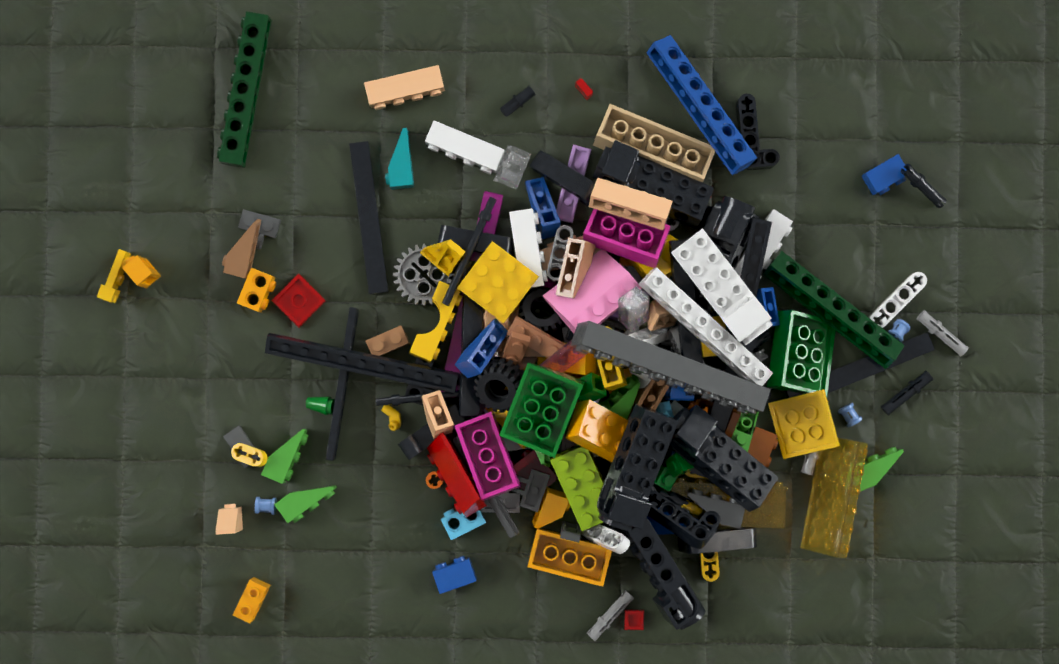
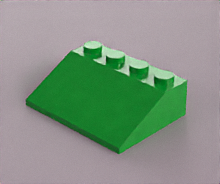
M795 310L778 311L780 325L775 326L769 368L773 374L768 379L767 387L803 394L824 389L827 397L835 330L817 316Z
M528 362L499 436L555 458L585 381Z

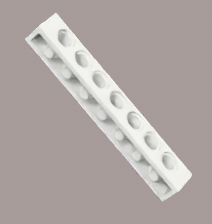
M658 268L650 270L638 284L742 379L763 386L773 374L772 371Z

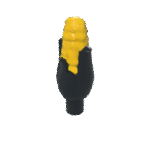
M660 490L659 493L688 514L700 515L702 513V508L693 503V500L676 492L668 493Z

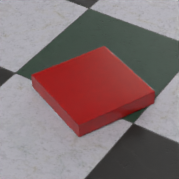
M300 274L295 276L271 300L299 328L326 302Z

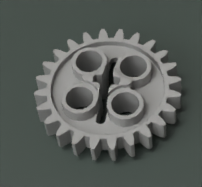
M423 244L422 249L415 245V251L408 248V255L402 252L404 259L397 258L400 266H394L398 272L393 273L394 277H398L394 284H400L397 291H404L401 296L404 298L408 295L407 301L409 303L415 299V305L422 301L423 306L426 305V301L433 305L432 297L437 287H433L424 277L420 279L421 274L412 266V263H415L424 273L428 271V277L436 285H438L439 281L450 284L452 281L450 278L455 275L451 273L447 276L443 273L441 279L435 280L433 273L440 269L430 261L427 266L419 264L420 259L424 257L420 252L426 247L425 244ZM410 270L416 272V276L412 280L406 279V273ZM428 284V292H419L420 285Z

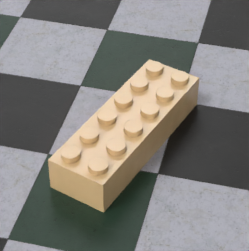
M609 104L593 143V146L604 150L605 146L611 148L614 141L617 140L640 150L639 156L702 183L715 153L713 147L707 143L612 104Z

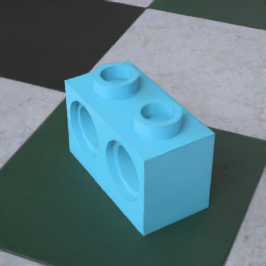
M454 509L443 513L444 517L441 518V521L450 539L453 540L485 524L486 520L481 510L476 512L477 517L475 519H469L463 513L459 514ZM451 518L458 519L459 527L452 528L449 525V520Z

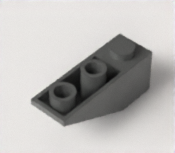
M692 489V492L686 491V494L706 512H717L721 518V525L741 529L745 508L732 498L729 501L723 500L721 495L711 493V496L703 495V491Z

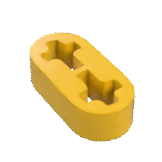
M237 443L231 450L232 457L235 460L255 467L264 466L268 459L265 451L247 444ZM239 449H241L244 452H247V454L241 455L240 453H238ZM257 455L260 457V461L252 458V456Z

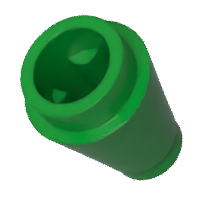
M330 396L308 397L306 408L324 415L333 414L335 399H332Z

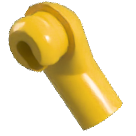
M384 405L381 411L389 416V429L392 431L398 430L402 424L400 412L390 405Z

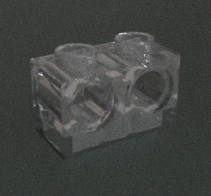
M508 145L493 181L517 190L531 154L515 146Z
M637 286L618 299V320L630 332H633L649 320L650 298L645 291H641Z

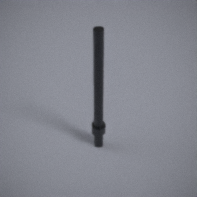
M489 197L484 210L480 212L479 222L442 301V304L446 306L450 305L483 229L491 219V212L497 201L492 197Z
M456 390L455 393L446 391L441 393L444 399L459 398L460 390ZM429 393L405 396L396 394L391 395V397L376 398V406L392 405L393 407L400 406L403 403L423 402L422 396Z

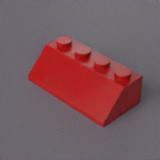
M444 432L440 433L427 447L430 453L427 456L432 465L436 464L439 470L436 473L441 481L445 480L447 484L445 489L450 498H455L457 503L454 506L458 513H463V515L468 517L487 505L484 500H481L478 489L451 440Z

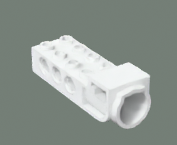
M703 229L671 252L739 342L742 341L744 345H747L773 325L770 321L772 319Z

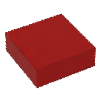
M580 78L576 81L575 87L586 100L590 99L593 95L592 89L583 79Z
M624 609V629L644 630V610Z

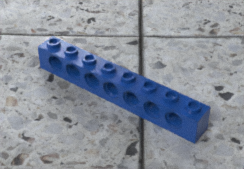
M671 35L655 41L646 52L731 175L748 168L757 159L756 155Z

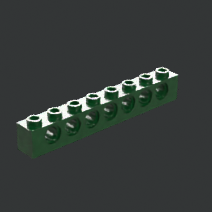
M246 11L245 17H242L241 20L242 36L239 35L237 45L239 52L234 58L236 69L235 73L233 72L231 75V84L233 85L232 90L228 92L227 96L229 107L224 113L225 129L222 128L220 139L222 140V145L217 151V158L224 165L245 168L272 22L269 15ZM257 30L258 34L256 37H249L251 31ZM255 49V52L252 56H246L247 50ZM246 67H251V72L248 75H243V70ZM242 86H248L246 93H239ZM244 104V110L239 113L236 112V107ZM235 123H241V128L238 131H233ZM237 141V148L230 150V143Z
M783 251L778 254L763 273L764 276L883 368L889 367L905 345L898 339L890 335L881 326L868 318L867 315L855 308L850 302L842 298L837 292L829 288Z

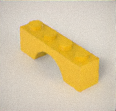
M439 281L432 297V302L439 310L440 321L431 332L417 334L409 354L430 363L432 359H437L440 349L437 348L440 341L444 342L448 333L445 330L447 323L451 324L455 313L452 312L455 305L459 306L463 297L460 295L461 291L457 288L450 305L442 304L450 286L442 281Z

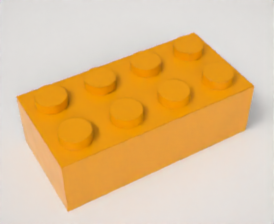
M590 399L577 402L565 438L613 462L629 420Z
M539 528L536 529L527 567L603 587L612 551L581 538L579 543L562 539L558 532Z

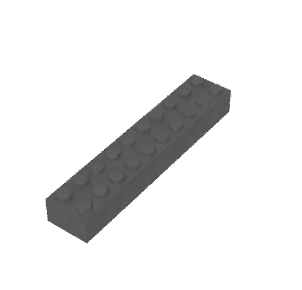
M591 321L577 324L570 345L576 348V352L594 354L593 358L600 361H613L612 365L616 367H629L632 373L639 375L642 373L647 374L649 379L658 382L659 380L666 381L667 386L684 388V392L695 395V393L701 394L702 399L720 401L719 405L727 408L735 407L737 412L743 414L764 412L771 390Z

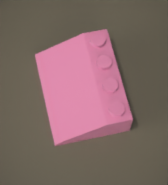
M600 250L593 255L592 263L574 299L555 295L557 285L545 293L543 298L569 329L575 333L578 323L591 321L599 325L638 295L642 288L625 268L606 251Z

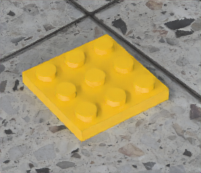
M492 241L457 288L502 323H505L539 276Z
M824 389L768 403L783 459L840 446Z

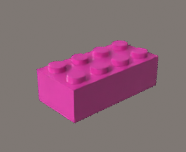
M593 209L583 233V240L595 244V247L656 268L667 241L670 226L665 224L664 230H660Z
M489 412L455 425L481 500H487L521 487L504 439L499 436L501 431L494 413Z

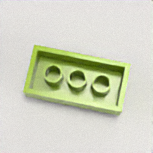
M576 445L556 454L555 458L551 457V464L581 530L584 531L603 523L598 518L597 501L605 480L592 452Z

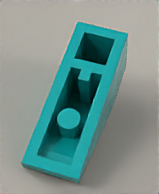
M407 128L402 129L388 167V173L385 174L386 185H390L392 190L414 187Z

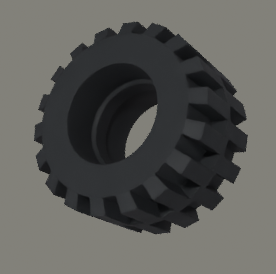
M537 287L536 291L531 289L530 293H527L520 302L518 317L547 334L556 337L559 335V331H562L565 323L543 298V295L550 288L546 287L544 290L542 287ZM538 308H546L553 313V316L548 319H538L532 312Z
M497 358L488 362L482 373L477 375L475 379L474 390H477L475 394L476 397H480L479 401L481 404H486V408H493L492 411L495 412L497 410H500V412L509 411L524 370L519 369L520 365L513 364L514 361L512 360L506 362V358H501L500 361ZM494 380L503 382L507 386L508 391L499 388Z

